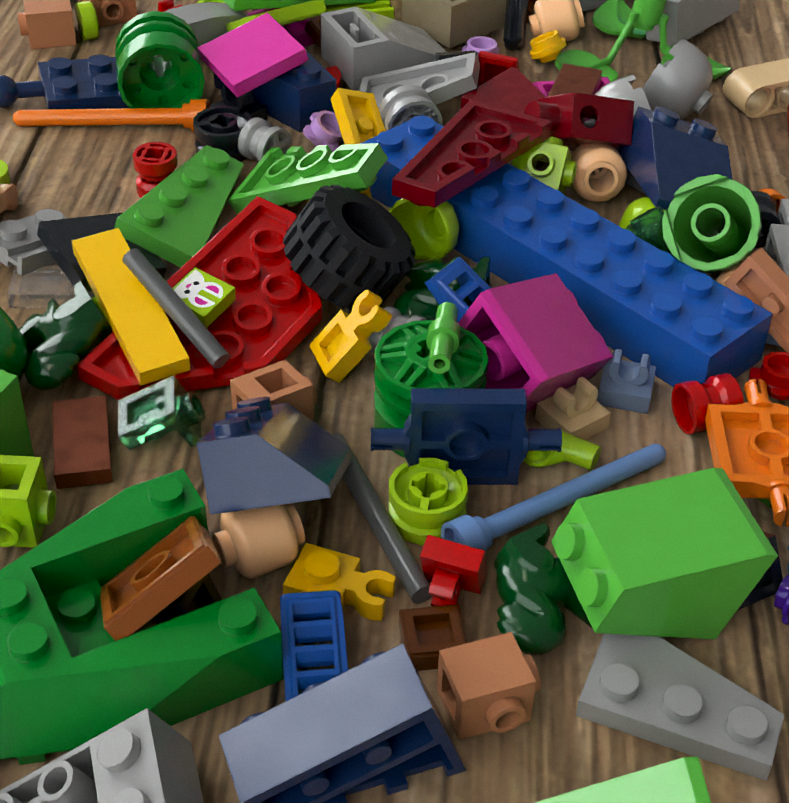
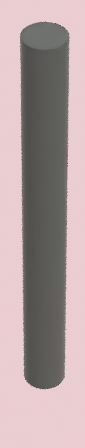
M332 434L349 447L342 434ZM351 450L352 460L342 478L412 602L416 604L423 603L431 598V595L428 594L430 583Z

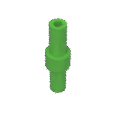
M444 302L438 306L436 319L431 322L428 328L426 339L427 347L430 350L428 367L436 374L446 373L450 369L452 354L459 347L461 330L457 323L458 309L451 302Z

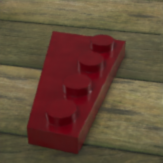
M470 99L392 179V195L410 200L411 203L418 206L436 208L550 138L552 121Z

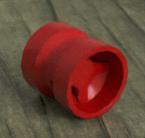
M149 142L138 146L133 151L134 168L139 173L136 177L138 196L142 198L174 172L178 164L177 151L174 146L164 142Z
M723 373L710 376L702 384L694 380L676 384L672 391L671 403L679 428L685 434L691 435L707 430L705 417L708 404L738 405L744 403V398L736 379L731 374Z

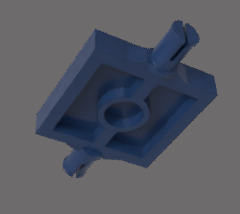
M411 388L410 415L404 423V428L371 427V451H404L408 467L419 464V458H438L448 461V468L454 472L461 470L467 478L468 485H518L519 468L528 451L561 452L562 431L561 428L528 429L525 419L527 407L525 389Z

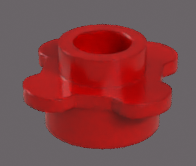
M780 351L767 354L763 358L761 368L754 367L749 372V380L756 379V384H758L759 379L764 380L767 384L768 394L778 400L789 399V353Z

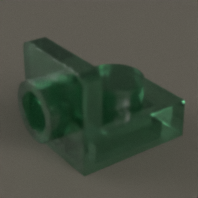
M174 375L118 400V438L129 450L149 441L157 440L174 430H177L191 447L196 446L197 442L202 439L201 422L205 420L203 405L194 392L190 391L187 393Z

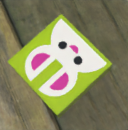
M196 267L172 288L206 328L236 300L234 286Z

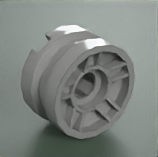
M404 85L390 91L383 98L378 108L386 131L409 121L412 118L410 115H415L414 117L423 114L432 118L440 125L443 122L441 113L436 104H434L430 94L422 87L415 85Z

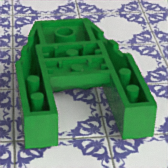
M183 468L124 489L0 570V760L17 758L19 765L46 762L44 754L73 750L146 708L172 726L284 680L281 631L255 587L116 641L104 629L100 589L104 584L190 516H196L208 531L206 506Z

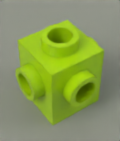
M550 136V138L512 160V166L527 172L530 176L553 189L559 190L565 195L566 187L572 188L577 162L572 161L573 157L569 147L563 146V140ZM537 161L549 163L546 170H535Z
M0 455V547L35 548L39 545L45 524L51 525L54 522L57 508L56 493L54 490H48L42 457Z

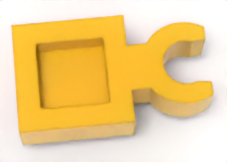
M369 290L363 291L356 298L350 314L340 310L309 344L324 375L338 383L360 363L362 358L372 348L367 338L373 332H379L384 329L392 318L390 312L379 307L383 300Z
M305 543L283 583V594L336 590L341 593L342 609L345 604L354 606L362 617L381 621L385 616V599L372 595L381 594L393 598L395 595L396 577L382 570L361 573V558Z

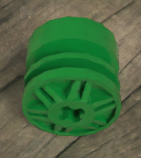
M150 11L136 15L123 25L116 38L115 58L118 89L123 102L129 108H182L183 103H190L191 99H200L202 97L205 78L198 51L199 44L195 32L185 20L168 12Z
M433 320L412 321L394 327L381 337L374 351V428H404V423L410 415L411 388L486 389V374L488 371L486 346L474 333L459 326L461 330L459 347L452 354L450 369L446 373L436 374L428 367L430 350L426 344L428 328ZM391 450L401 457H405L404 451Z

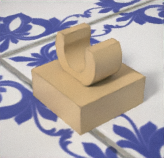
M582 376L578 378L576 385L567 389L560 387L553 396L538 402L535 419L546 429L561 428L563 432L587 440L609 428L611 412L596 401L598 397L597 388Z

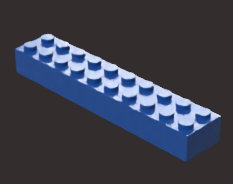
M422 114L360 143H379L388 157L376 174L377 180L370 186L371 196L389 208L397 200L402 199L392 195V179L444 126ZM507 163L447 200L454 207L460 224L455 250L477 264L483 257H490V272L509 284L557 273L566 288L574 294L579 307L594 329L602 335L607 346L614 350H622L623 356L636 363H640L642 354H649L651 358L650 365L656 366L655 376L672 387L678 383L691 380L702 384L710 376L723 373L731 374L734 378H737L761 360L773 313L753 303L749 298L741 296L716 282L707 274L701 273L680 262L670 253L658 249L637 237L633 232L623 229L600 216L596 211L588 209L570 199L559 190L553 189L535 179L527 172Z

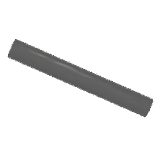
M137 248L129 250L123 256L122 262L214 369L222 367L229 360L230 354Z

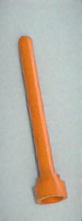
M191 99L190 103H183L182 108L17 110L13 114V121L18 126L183 124L184 128H191V131L194 133V117L202 110L210 108L208 99Z

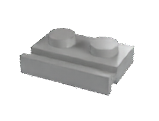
M43 209L37 211L35 215L26 218L0 222V263L7 267L16 265L17 273L20 275L57 264L37 236L40 221L67 218L57 210Z

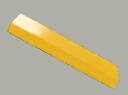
M115 228L72 240L73 253L140 386L189 371V356L163 308L122 262L123 256L130 248L120 229Z

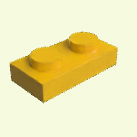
M343 88L336 89L330 99L344 144H360L386 131L373 93Z

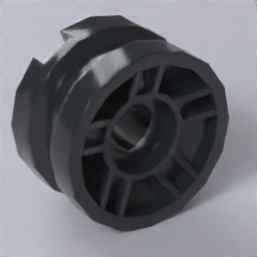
M214 106L199 112L194 117L193 122L194 134L196 135V153L208 145L225 151L230 157L240 162L248 159L239 152L238 138L244 125L252 119L250 114L245 112L242 115L239 113V107Z

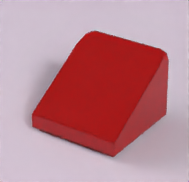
M485 51L479 52L480 72L478 86L510 67L520 71L518 58Z

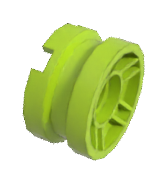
M419 458V464L408 467V464L404 462L393 471L389 479L388 513L405 541L424 545L427 535L441 538V527L444 523L466 514V502L468 499L467 478L461 470L454 472L448 468V461L438 458Z

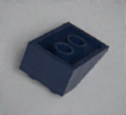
M638 106L633 117L632 143L629 146H620L618 152L655 207L667 210L676 191L696 177L718 174L732 179L728 146L716 134L717 127L697 118H694L692 123L680 120V116L677 113L664 107L656 106L654 111Z

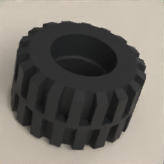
M340 185L320 187L292 223L283 238V243L286 246L284 248L285 255L291 261V267L302 278V281L325 300L331 301L340 308H348L351 311L356 298L365 290H369L382 298L383 301L379 305L380 307L412 269L416 261L414 258L416 255L415 248L410 243L412 240L397 219L383 206L365 194Z

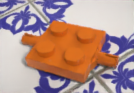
M751 379L744 385V392L747 398L746 403L738 405L708 404L705 423L714 468L724 469L741 498L768 499L771 503L774 523L782 527L785 520V526L789 527V407L772 403L769 400L767 384L764 380L759 379L757 385L756 379Z

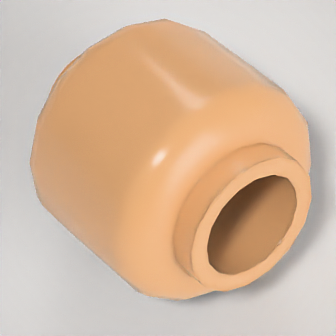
M537 0L534 4V14L528 16L533 38L549 31L558 30L560 37L565 38L566 42L576 39L579 36L580 28L585 27L579 0Z
M582 144L576 147L571 155L573 157L572 161L577 162L573 183L577 194L587 201L597 203L608 201L617 196L624 187L627 178L626 164L617 149L606 144Z
M292 503L221 513V531L212 535L213 543L224 567L234 565L243 577L251 579L295 562L299 545L305 542L304 528L300 516Z

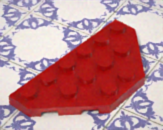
M257 196L166 281L173 288L196 267L235 287L236 300L207 327L230 354L229 360L222 367L214 369L165 312L189 356V371L140 386L114 332H112L77 365L79 379L119 401L229 386L231 379L285 360L322 320L320 296L302 281V278L291 267V261L284 252L286 246L283 243V238L297 218L296 213Z

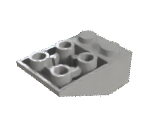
M359 7L321 14V56L330 66L336 65L341 72V78L352 90L360 89L362 77L436 61V53L447 52L422 28Z
M148 708L0 790V803H204L192 743Z

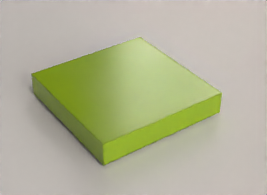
M312 0L226 23L227 32L265 13L270 14L283 26L320 16L322 13L327 12L324 0Z

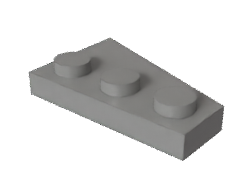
M476 52L362 77L359 91L373 93L379 108L383 98L390 91L404 85H415L427 91L434 104L437 105L477 89L480 63Z
M603 634L578 700L576 716L695 757L698 756L700 759L767 781L773 764L784 714L663 638L659 636Z

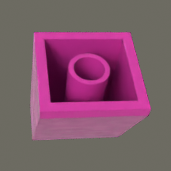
M557 273L487 289L478 295L458 322L459 326L474 333L486 346L488 356L486 389H525L526 413L535 409L538 402L553 396L558 388L563 387L567 389L576 385L578 378L582 376L587 381L592 379L614 357L607 348L602 335L594 329L579 307L574 294L566 288Z

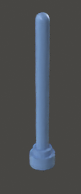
M651 444L484 519L480 516L462 515L442 525L441 538L484 550L486 554L487 549L492 546L494 539L569 506L579 498L591 496L661 464L666 459V450L660 444Z

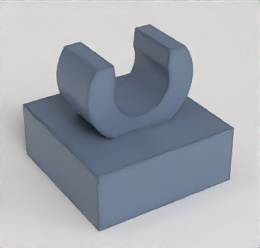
M615 349L612 353L614 357L603 367L597 401L605 407L648 414L656 366L650 365L651 358L649 354H642L640 363L621 360L622 350Z

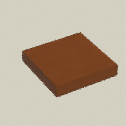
M190 516L101 587L100 599L104 629L115 641L132 635L222 563L208 531L196 516Z

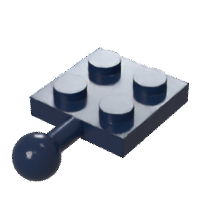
M93 55L88 59L77 60L57 57L47 62H38L40 79L38 81L15 82L6 75H0V108L13 105L18 98L44 97L47 109L129 108L123 102L118 89L115 57Z

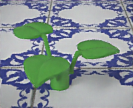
M623 0L606 1L595 11L592 23L605 33L619 35L608 56L600 60L597 56L586 51L567 50L557 55L555 67L560 71L565 63L602 70V77H608L610 82L617 80L618 72L610 68L609 65L613 62L626 37L645 38L646 31L653 30L655 25H659L660 51L664 54L661 63L664 65L668 60L674 58V56L668 53L674 46L669 47L667 44V22L669 16L663 14L667 0H635L632 9ZM707 57L712 65L713 79L724 76L731 71L732 67L724 66Z

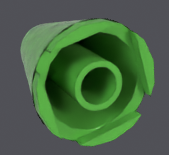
M714 174L696 177L676 191L662 218L663 239L676 259L699 272L714 273L728 270L732 266L740 264V262H743L751 255L761 234L762 214L758 201L747 187L726 176Z

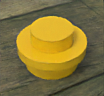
M558 30L549 31L533 38L530 41L532 49L529 53L531 59H540L541 63L555 60L557 55L567 45L565 38L560 37Z

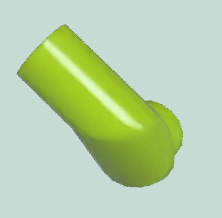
M562 431L561 452L528 451L523 461L536 468H543L567 461L592 471L599 460L602 447Z

